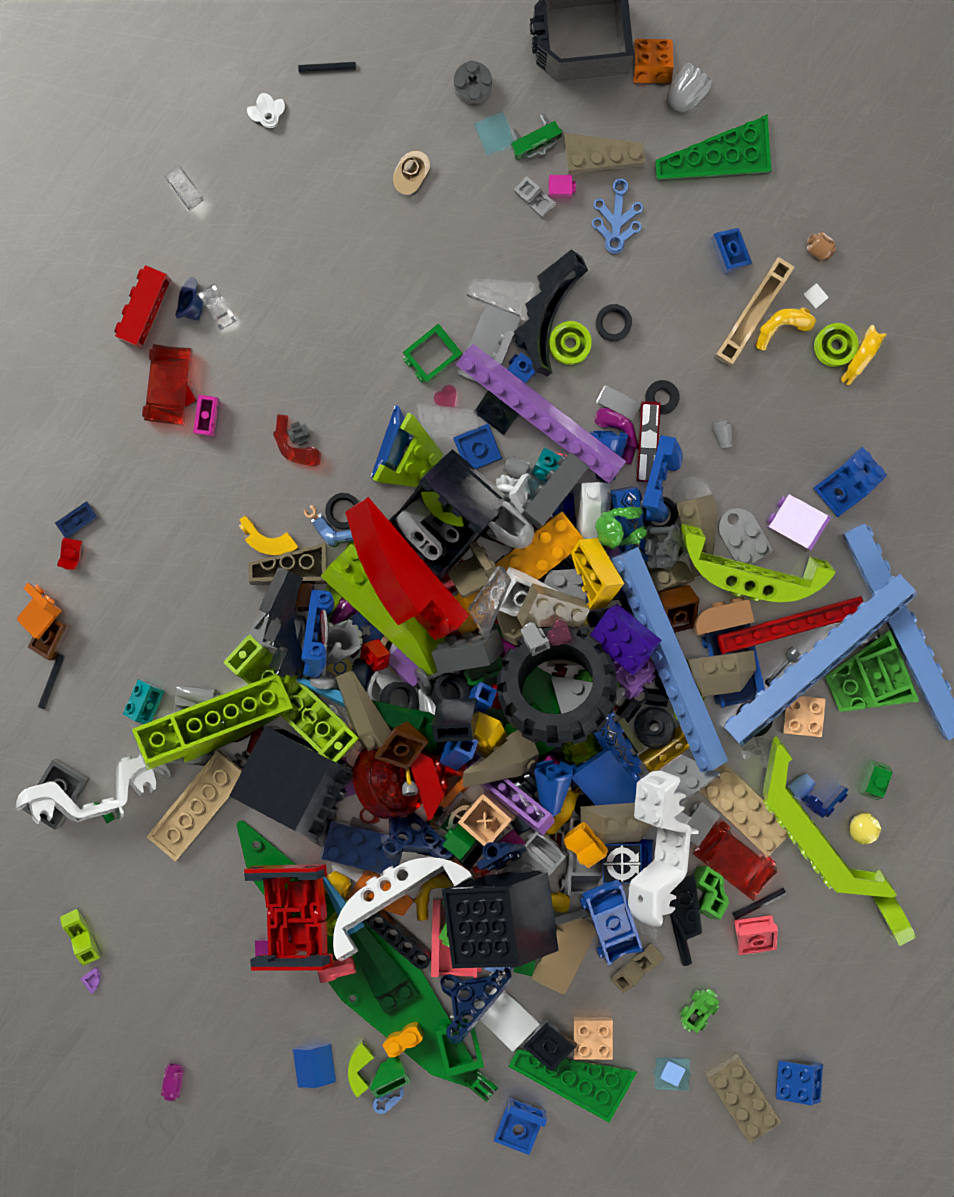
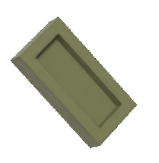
M624 717L616 720L615 724L619 722L624 730L622 734L625 739L628 738L634 752L638 754L645 750Z

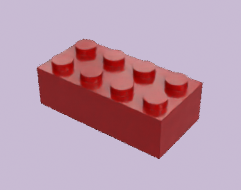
M146 265L143 269L139 270L137 285L132 287L129 297H131L129 304H125L122 310V315L124 316L114 329L116 338L141 350L171 282L170 277L166 273Z

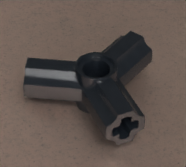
M643 686L644 698L640 701H637L634 696L630 700L626 698L615 714L621 718L624 717L626 722L629 723L643 704L667 707L668 698L664 697L659 692V689L645 688Z

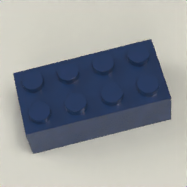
M329 819L320 858L383 874V871L387 868L399 866L402 852L393 859L385 858L381 854V847L384 841L389 838V833ZM398 835L401 841H406L403 836ZM385 846L388 852H395L393 846Z

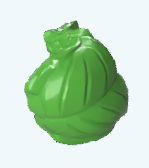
M627 507L603 512L595 524L598 540L601 545L615 549L620 545L639 544L640 540L647 535V529H644V526L632 532L627 538H623L622 525L616 520L615 516L619 515L627 519H638L643 514L640 507Z

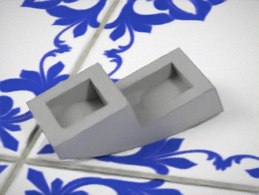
M528 176L513 189L542 218L556 205Z
M604 385L596 403L624 415L631 421L634 420L641 406V403Z

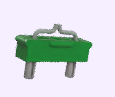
M545 114L539 116L544 126L521 138L516 129L511 130L510 134L514 140L511 143V148L515 159L518 160L524 156L530 158L536 154L545 155L546 149L554 146L557 139L562 137L563 130L559 129L556 121L550 123ZM553 142L552 144H550V145L544 147L543 152H541V151H536V152L530 154L531 152H533V151H535V150H537V149H539V148H541V147H543V146H545V145H547V144Z

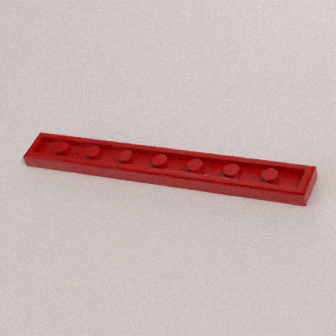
M862 596L718 635L717 639L721 654L841 622L849 614L853 615L857 611L858 606L863 603Z

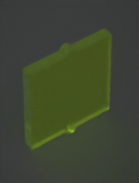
M592 733L586 736L587 740L575 745L571 742L561 748L565 754V760L570 765L575 764L577 766L601 752L597 744L598 740L594 738Z

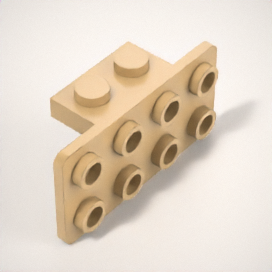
M566 911V912H563L562 915H565V914H568V913H571V912ZM585 919L556 927L559 951L539 959L533 971V980L560 994L567 992L596 934L593 923Z

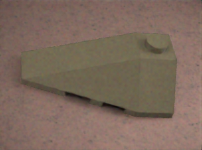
M713 494L676 502L680 524L682 525L683 523L701 528L706 537L702 552L714 555L717 508ZM688 554L692 575L694 577L701 576Z
M351 670L338 675L336 680L350 725L359 737V742L368 751L381 747L392 731L354 672Z

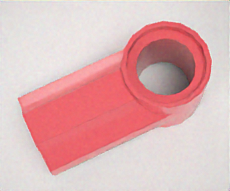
M350 956L343 961L333 960V966L323 971H317L320 983L330 982L337 979V977L356 973L353 957Z

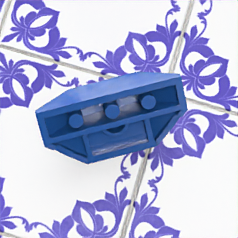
M397 405L394 407L370 477L371 479H373L380 464L393 471L396 470L405 454L406 446H409L413 439L411 434L400 428L405 418Z

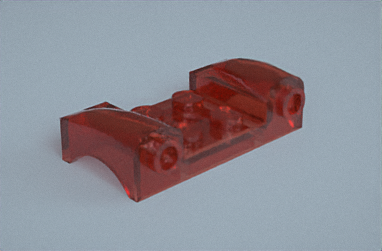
M153 344L152 349L149 350V360H151L146 406H143L142 410L144 421L184 426L189 370L191 369L193 353L191 348Z
M716 821L701 844L693 849L692 854L754 901L765 884L777 873L776 862L769 856L765 858L757 855L732 835L731 827L726 822Z

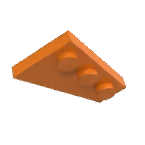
M365 870L346 899L349 900L356 892L367 885L366 882L375 876L379 878L381 876L376 872ZM391 883L384 885V891H388L391 888ZM374 893L368 895L372 900L374 899ZM406 894L383 909L387 912L404 916L414 902V899Z

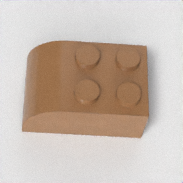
M744 597L730 599L731 603L725 604V601L712 603L711 608L704 609L697 614L693 626L694 635L754 622L749 599L744 600Z

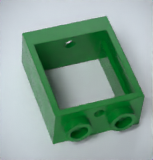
M438 323L403 351L405 357L402 359L409 368L411 366L414 367L417 371L414 374L420 382L425 381L428 384L458 360L463 353ZM436 334L452 356L427 375L410 354Z
M462 1018V1021L464 1023H470L472 1021L468 1020V1018ZM448 1022L438 1025L435 1033L447 1077L484 1068L475 1027H473L470 1033L477 1058L449 1065L442 1035L446 1034L450 1024Z

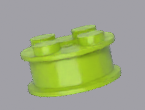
M574 321L563 322L556 326L549 339V349L553 358L564 365H576L582 362L588 356L592 345L591 335L587 328ZM571 338L575 341L576 345L573 348H568L565 345V340Z
M833 323L824 327L817 334L814 341V351L817 358L829 367H840L847 364L855 357L859 347L858 337L854 330L842 323ZM837 340L840 342V350L833 349L832 341Z

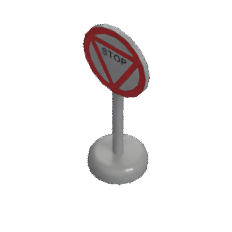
M321 610L320 632L327 658V615L325 610ZM325 664L319 678L310 677V684L315 688L329 689L337 685L335 674L326 671Z

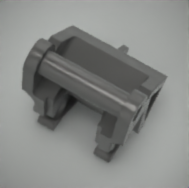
M648 525L646 527L647 535L643 538L646 542L644 548L645 555H648V561H644L646 567L664 568L666 570L673 568V565L687 554L682 536L679 535V526L654 527L653 525ZM668 534V538L664 539L663 543H659L658 537L655 536Z

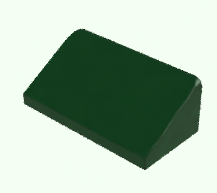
M476 839L471 848L458 862L470 871L481 857L484 846Z

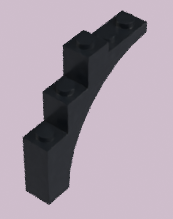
M572 249L537 276L541 292L525 303L529 320L513 331L517 346L526 350L532 360L534 371L546 377L553 373L549 360V339L555 315L568 291L588 271L583 256Z
M278 567L259 610L265 612L264 617L272 620L264 639L270 641V646L277 648L269 667L275 669L274 673L283 678L285 675L290 677L297 675L302 678L305 662L301 659L303 651L296 634L295 605L303 578Z

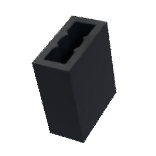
M476 698L437 701L432 722L434 742L474 740L479 717Z

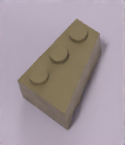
M532 583L519 610L517 619L522 627L530 622L535 623L536 627L582 626L590 608L584 599Z

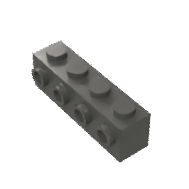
M572 452L567 456L563 455L558 460V468L555 471L552 469L545 477L547 482L544 485L540 484L533 492L536 494L532 500L528 499L522 506L524 511L521 514L538 529L545 524L589 468Z

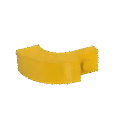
M246 515L239 519L242 523L239 525L246 535L250 534L245 541L255 550L267 555L278 556L299 549V546L288 532L277 538H267L259 533Z

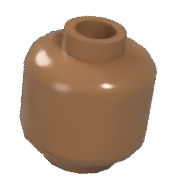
M824 232L816 235L813 233L807 241L809 244L808 252L820 261L830 259L836 251L835 241Z

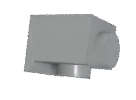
M530 622L520 630L522 638L532 656L550 648L549 641L545 637L541 627L537 629L535 623Z

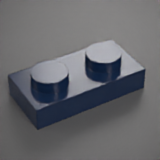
M86 501L55 522L63 536L69 538L97 519L98 516Z

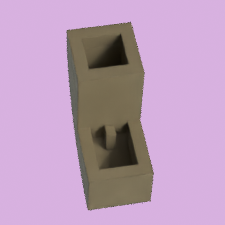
M652 943L645 947L644 951L637 953L611 978L622 993L633 988L645 973L658 966L664 957Z

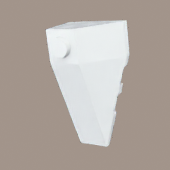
M610 483L577 484L573 487L576 528L584 539L598 538L595 528L596 521L602 516L603 512H609L611 507Z
M509 567L500 582L495 608L511 616H517L532 583L555 589L526 573Z

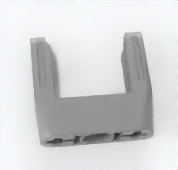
M422 496L404 509L394 520L405 537L430 560L439 558L443 549L441 543L421 523L426 521L445 541L454 543L462 537V529L459 526H453L445 522L441 525L436 523L435 516L425 505ZM449 529H452L456 532V538H452L449 535ZM416 532H420L423 535V541H419L416 538ZM430 546L436 547L437 555L430 552Z

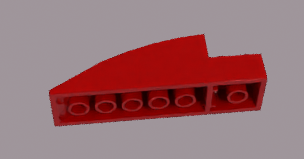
M367 497L345 512L357 555L375 593L395 623L400 625L415 617L435 641L457 630L470 615L373 501Z

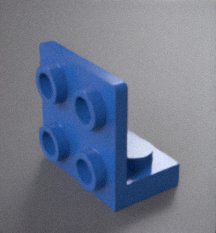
M779 1061L776 1099L806 1105L820 1103L823 1064L805 1065Z

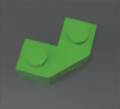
M697 866L694 872L696 887L703 892L699 901L700 913L709 919L721 920L729 904L728 895L725 894L723 886L725 884L723 876L708 866Z

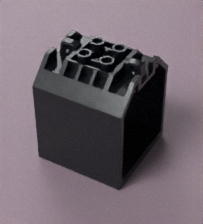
M539 0L535 4L533 18H530L529 23L530 35L534 36L531 39L532 54H535L536 65L553 79L565 81L629 74L634 50L628 0ZM614 3L619 53L561 59L550 50L547 14L551 9Z
M277 725L265 726L229 796L298 833L316 839L323 836L329 819L331 820L335 817L339 809L336 806L338 802L344 800L347 794L345 788L354 777L353 772L356 768L342 759L335 762L322 756L308 741Z
M543 870L519 873L517 871L481 876L442 889L452 968L520 967L559 951L548 872Z

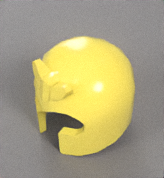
M866 812L855 815L849 824L853 840L865 845L875 842L882 829L878 819Z

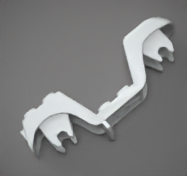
M141 754L135 759L129 756L122 758L116 766L115 800L112 797L102 800L99 805L89 803L83 805L80 810L57 783L47 782L23 790L18 795L15 810H20L29 805L32 820L36 824H39L40 814H45L47 820L51 821L54 807L74 822L116 812L117 819L121 820L124 817L122 808L127 802L128 786L138 796H141V793L144 792L143 786L148 787L149 792L153 793V790L156 788L154 772L166 778H169L171 774L165 764L147 771Z
M652 771L637 782L634 817L656 826L657 838L655 859L631 880L628 896V907L633 916L642 923L655 927L662 926V915L670 914L675 910L674 907L669 906L670 901L676 899V896L670 894V892L687 874L691 834L699 833L698 830L675 820L674 817L685 809L684 806H679V801L685 798L686 795L680 792L674 793L680 783V778L664 771Z

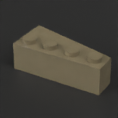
M564 133L563 139L568 175L644 167L643 143Z
M326 542L302 548L301 550L286 552L278 556L248 562L250 585H270L278 567L302 577L301 584H327L321 577L327 569Z

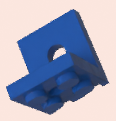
M861 447L842 466L818 483L814 490L836 516L839 517L866 497L887 477V474L872 458L871 454L864 447ZM836 488L841 489L843 495L838 494Z
M510 1097L494 1137V1142L530 1155L540 1126L545 1127L547 1122L546 1110L532 1107L531 1104L522 1103ZM515 1125H522L524 1127L523 1133L515 1134L513 1132Z

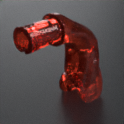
M277 414L276 428L273 431V436L281 455L286 460L305 466L319 465L321 462V452L318 449L310 446L306 448H293L288 445V416Z

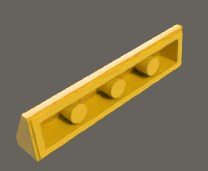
M681 725L675 729L676 732L673 740L668 745L656 749L648 748L638 756L650 773L660 770L690 748Z

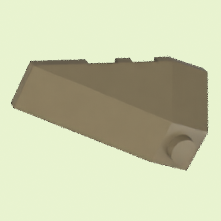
M519 730L511 733L506 737L507 741L500 747L496 745L492 748L493 752L487 758L481 757L464 771L462 786L464 788L521 776L529 771H533L536 768L539 756L535 743L522 737V733Z

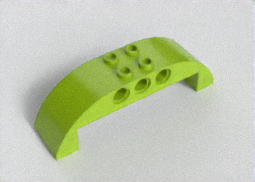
M683 523L681 525V536L696 569L710 583L724 590L731 591L730 593L735 596L741 597L746 595L754 601H760V599L771 602L796 601L819 591L835 574V570L828 561L809 557L802 578L702 552L706 537L701 528Z
M250 634L223 662L248 685L275 675V669L269 667L273 654ZM285 675L284 678L280 676L293 707L292 710L281 715V717L308 741L319 754L338 762L357 742L359 737L310 688L297 682L296 679L298 677L296 675L293 677Z

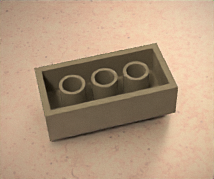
M735 1054L705 1074L749 1144L782 1123L738 1054Z

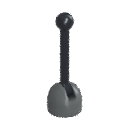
M793 646L786 653L787 660L771 678L765 680L767 686H770L771 681L790 662L796 663L799 661L801 654Z

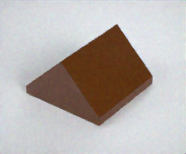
M55 619L39 639L32 637L28 648L47 660H55L71 625Z
M407 721L393 729L374 757L408 770L426 746L428 740Z

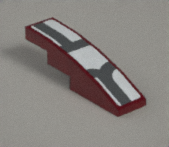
M641 401L636 481H649L659 443L660 402Z

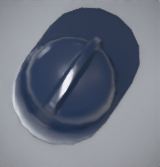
M191 277L185 281L180 290L175 315L178 319L186 317L197 321L201 316L204 300L197 293L196 279Z

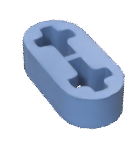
M400 1087V1095L394 1094L390 1098L389 1095L392 1093L390 1092L378 1099L375 1097L373 1101L374 1111L378 1114H384L403 1097L404 1087ZM387 1098L388 1101L385 1103L386 1108H378L377 1101L379 1100L380 1102H383Z

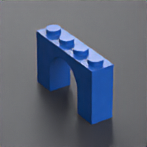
M479 682L469 691V698H476L478 711L484 713L492 706L497 689ZM478 740L447 742L439 763L458 770L472 759Z

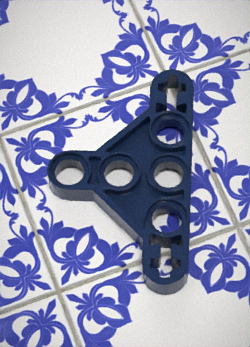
M387 791L381 795L379 806L388 814L389 838L384 841L381 847V854L385 858L393 859L401 852L431 854L434 858L451 859L453 854L442 846L445 840L396 794ZM404 811L407 817L402 818L397 812ZM411 824H418L421 830L416 831L412 829ZM398 835H406L408 841H401ZM425 837H432L435 842L430 844L426 842ZM385 846H393L395 852H388Z
M504 967V971L496 969L490 977L464 981L451 974L442 977L440 981L441 989L452 998L454 1020L446 1030L447 1038L451 1043L457 1044L463 1041L512 981L511 971L508 968ZM506 974V977H507V978H502V979L500 980V976H499V975H502V976H503V975ZM450 980L455 984L452 988H446L444 983ZM489 987L497 989L496 993L492 995L487 994L486 990ZM462 991H468L470 993V995L467 998L459 997V994ZM477 1001L485 1003L481 1009L475 1008L474 1004ZM470 1015L473 1017V1020L470 1023H464L462 1018ZM452 1031H458L459 1035L452 1036Z

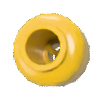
M333 871L330 875L327 874L325 877L341 897H347L352 888L350 878L338 871Z

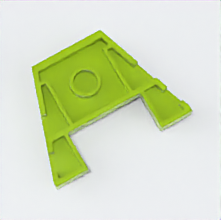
M407 413L400 428L414 437L396 471L380 464L373 477V480L377 482L417 487L420 484L421 478L444 455L416 417Z

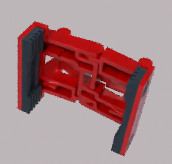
M326 864L256 865L244 869L245 881H263L266 908H268V954H261L250 959L251 971H323L333 966V954H327V921H325L327 909L323 877L327 876ZM294 877H298V880H302V881H290V880L293 879ZM293 912H301V916H293ZM289 927L291 933V943H289ZM299 952H306V955L296 954H298Z

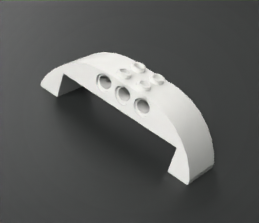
M432 857L418 858L405 862L395 868L393 866L383 871L384 875L377 878L375 876L366 882L367 885L356 892L341 910L334 930L333 947L335 957L343 961L358 952L357 947L347 932L349 929L444 870L454 885L472 880L474 877L464 867L452 861ZM408 873L407 879L401 881V874ZM391 883V888L388 891H384V885ZM374 893V899L368 902V895Z

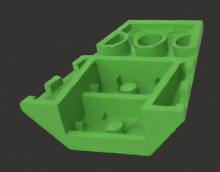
M890 630L825 676L840 712L919 702L908 670Z

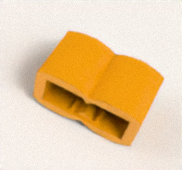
M582 822L565 835L564 844L566 848L573 851L577 855L579 863L587 868H590L607 856L608 849L606 845L585 822Z
M413 1022L406 1025L402 1031L390 1034L382 1046L389 1057H396L403 1053L406 1048L418 1045L423 1039L424 1032L418 1022Z

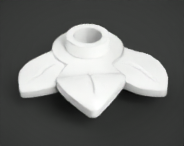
M261 93L258 96L256 106L247 107L250 119L254 122H261L262 126L266 128H274L278 124L279 116L285 110L283 99L273 101L272 97L267 93Z

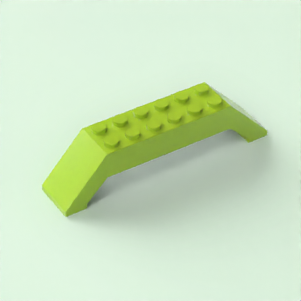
M775 736L772 740L763 787L765 798L763 802L767 810L771 814L775 813L776 821L783 830L787 828L786 832L794 844L798 843L797 846L806 860L810 858L809 861L817 874L822 873L820 875L823 878V882L829 889L833 888L836 893L894 898L897 894L880 869L877 872L848 867L787 788L788 764L792 757L780 739Z

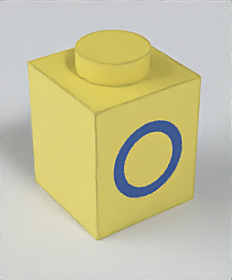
M347 658L339 663L329 664L326 670L332 672L337 677L351 671L353 663Z

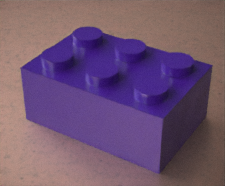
M618 604L607 610L591 633V636L602 644L603 650L632 675L644 667L662 641Z

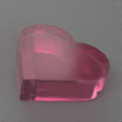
M446 385L442 391L434 395V402L437 406L455 408L456 389L452 385Z
M556 621L553 624V629L548 632L547 639L551 645L571 642L569 629L565 621Z

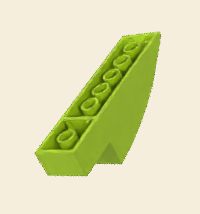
M350 544L328 566L321 577L413 663L422 668L428 676L437 673L432 652L437 648L438 644L445 640V636L435 641L415 617L397 625L375 593L359 560L356 548Z
M275 674L133 728L132 733L148 771L181 757L184 763L208 754L261 728L292 710L293 707L280 676Z

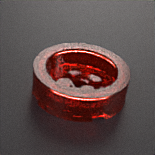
M364 748L356 758L353 768L354 789L362 806L370 814L381 819H392L415 812L421 806L422 800L419 791L416 795L403 796L402 786L407 782L406 769L376 759L374 755L379 748L371 751ZM409 767L411 781L415 782L411 767ZM394 773L397 775V781H396V782L392 780V779H394V777H393Z

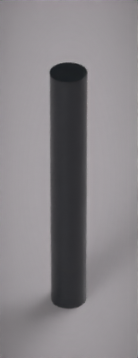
M356 62L298 65L299 73L356 69Z
M58 653L38 704V707L41 709L46 708L65 657L63 654Z
M783 887L732 914L735 920L787 895Z

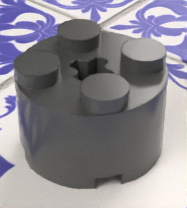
M468 61L462 64L454 75V90L457 97L466 104H479L489 97L492 89V76L489 69L476 61ZM475 80V81H476V85H475V84H472V85L470 86V81L473 82V81Z

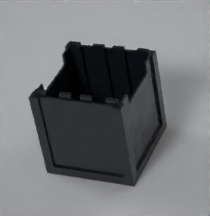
M453 449L421 478L420 484L401 509L389 519L391 524L439 580L470 549L469 544L477 541L489 527L488 524L491 521L493 522L504 509L501 506L503 501L508 503L511 501ZM423 489L427 491L433 489L440 496L437 499L444 506L449 503L453 507L451 512L459 518L462 515L468 520L464 527L459 526L462 529V537L454 543L445 541L426 521L421 523L441 543L443 551L436 560L426 558L405 537L394 521L404 509L421 497ZM435 517L436 523L443 524V521ZM449 529V535L452 538H456V532L452 529ZM420 532L415 533L416 538L419 541H423V535ZM429 547L430 552L437 555L436 547Z

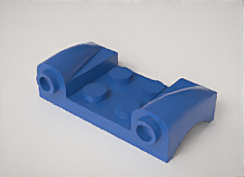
M660 436L642 504L647 509L644 518L647 521L663 523L669 516V509L663 500L664 487L662 482L663 480L666 481L668 470L677 471L682 465L683 453L676 438Z
M311 591L301 658L305 662L303 676L319 678L326 664L325 646L318 641V635H321V610L326 611L328 618L334 608V599L329 591Z
M618 879L581 893L582 898L579 899L581 906L590 913L599 940V947L596 948L600 959L604 958L609 966L623 955L644 951L628 907L623 886Z

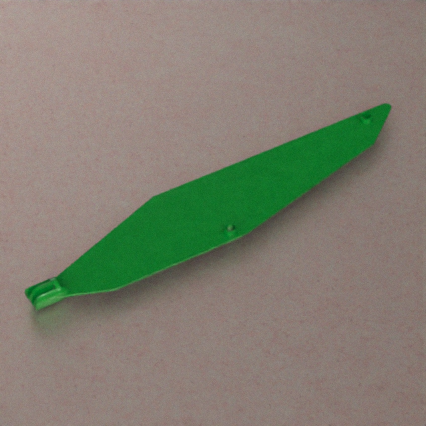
M237 822L236 826L246 868L256 865H296L246 822ZM254 841H258L260 843V847H255ZM294 877V878L291 879L290 881H302V880H298V877ZM253 881L265 896L263 881ZM325 893L327 909L325 921H327L336 910L329 895ZM293 912V916H301V912ZM363 922L378 942L409 976L419 994L385 1014L374 997L355 954L351 956L355 962L356 973L337 977V979L328 982L342 1002L386 1038L394 1032L402 1031L406 1025L418 1022L424 1032L423 1039L418 1045L406 1048L403 1052L429 1074L468 1087L487 1102L489 1100L488 1096L492 1097L494 1094L492 1090L497 1091L498 1087L486 1078L479 1069L449 1077L445 1074L435 1029L440 1024L448 1022L451 1024L452 1022L422 970L410 963ZM327 934V954H333V960H337L334 955V936ZM351 995H354L356 997L355 1001H352L350 999ZM452 1032V1036L459 1035L458 1032ZM447 1034L442 1035L449 1065L473 1059L463 1041L453 1044L448 1040Z

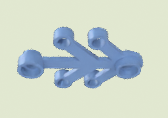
M622 178L616 179L612 187L614 193H616L614 215L606 207L603 199L598 198L593 204L594 209L600 211L613 226L611 234L603 225L601 218L596 217L592 220V227L598 230L606 239L605 247L612 254L621 252L624 248V241L632 234L638 233L641 230L640 222L633 221L630 224V228L620 234V227L634 215H638L643 211V205L640 202H635L631 209L621 216L623 194L628 189L627 181ZM619 184L623 185L624 189L621 191L617 190L616 186ZM596 202H602L603 206L598 208ZM639 205L641 210L635 211L634 206ZM596 220L601 222L599 227L594 225ZM637 224L639 229L633 230L632 225ZM616 241L618 247H612L611 242Z

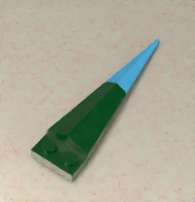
M301 677L296 679L302 685L345 708L339 690L315 688L310 684V680ZM372 700L391 731L408 721L428 740L424 749L435 753L439 742H434L432 722L434 714Z
M324 876L323 884L339 917L346 902ZM363 922L347 931L358 949L355 955L371 991L385 1014L419 994L409 976L378 942Z

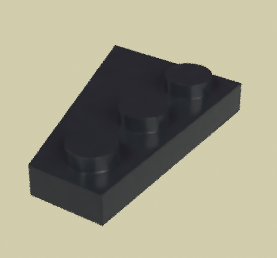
M694 873L685 877L670 892V894L676 896V899L671 900L669 906L675 908L671 915L684 941L703 932Z

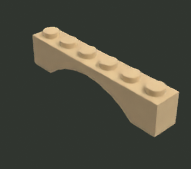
M780 257L775 260L714 356L729 367L733 365L761 318L793 271L794 266Z

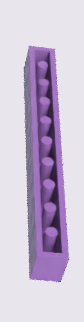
M475 344L471 345L457 362L456 366L566 451L572 452L608 483L613 480L626 463L624 459Z

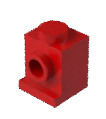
M376 639L362 644L360 659H365L367 665H370L374 672L388 668L390 653L382 642Z

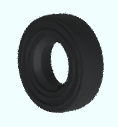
M667 380L653 382L646 390L645 401L656 402V392L665 390L669 393L670 399L667 404L660 406V415L671 413L677 407L680 399L677 387Z

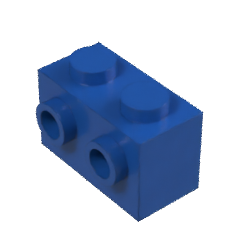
M522 352L519 355L515 354L508 362L511 365L507 370L525 384L536 373L532 368V360Z

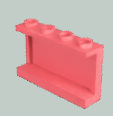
M433 898L431 977L451 974L454 976H473V978H477V973H481V968H452L450 948L442 943L443 940L438 938L446 924L444 906L441 903L443 898Z

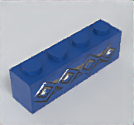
M630 486L610 490L613 509L641 508L640 501H642V495L637 487ZM644 511L638 519H627L619 515L615 516L616 520L622 525L623 538H627L636 529L644 526ZM641 539L639 544L619 546L620 554L638 547L643 560L648 561V555H645L644 550L646 544L644 539Z
M613 712L609 713L606 718L607 723L594 735L602 749H604L603 743L605 742L610 747L613 745L619 753V758L621 760L625 759L628 762L631 772L639 774L642 772L639 767L642 763L637 754L633 755L630 751L633 747L628 738L624 740L621 735L624 733V730L619 722L615 724L613 720L616 717Z

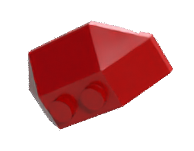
M423 749L410 767L427 819L431 820L447 792L448 783L446 778L442 777L440 760L436 759L435 754Z

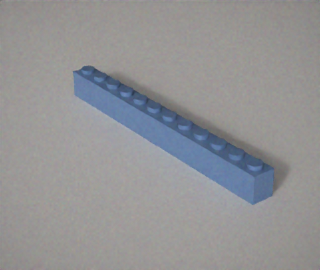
M862 524L842 534V537L871 594H873L876 590H882L887 585V581L892 577L889 572L891 567L887 560H883L881 556L883 553L878 543L875 544L872 538L874 533L871 527ZM905 605L886 624L944 739L949 741L954 738V698L950 693L952 689L947 680L944 681L941 675L943 673L939 663H935L933 659L935 655L932 648L927 646L924 641L926 639L924 632L921 628L918 629L915 624L917 622L916 616L912 611L909 612Z
M639 548L625 551L610 560L624 582L622 589L635 619L662 640L651 655V658L700 773L714 770L728 761Z
M900 574L897 577H891L882 590H876L872 594V598L868 602L864 601L861 603L853 615L849 614L846 616L838 628H832L828 633L829 636L824 640L817 641L813 646L814 649L809 653L805 652L802 654L799 662L794 666L790 665L787 667L784 675L772 680L769 688L765 691L761 690L756 694L754 701L742 706L741 712L736 716H731L725 722L726 725L724 727L726 731L741 747L744 746L916 597V590Z

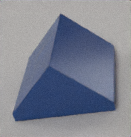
M739 228L713 234L711 240L724 274L752 264Z
M331 1043L293 1048L298 1087L319 1088L336 1082Z

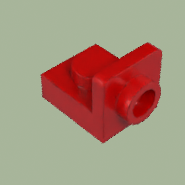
M63 538L60 558L57 562L58 567L66 570H76L81 559L82 541Z

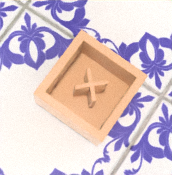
M800 696L782 712L781 733L822 737L826 699Z
M486 791L477 799L458 823L484 846L489 842H495L516 816Z
M573 1017V1041L577 1043L576 1048L573 1050L574 1059L613 1060L612 1017Z

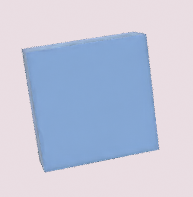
M668 1060L660 1078L678 1087L686 1069Z

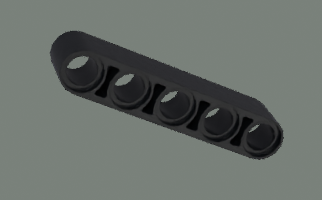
M367 897L368 902L372 901L371 898ZM384 909L363 921L415 967L425 969L429 966L431 950ZM380 917L383 923H377L374 918ZM395 930L397 931L398 935L393 936L389 933V931ZM406 942H408V943H410L413 947H412V948H406L403 944L406 943ZM424 955L427 960H420L418 956Z

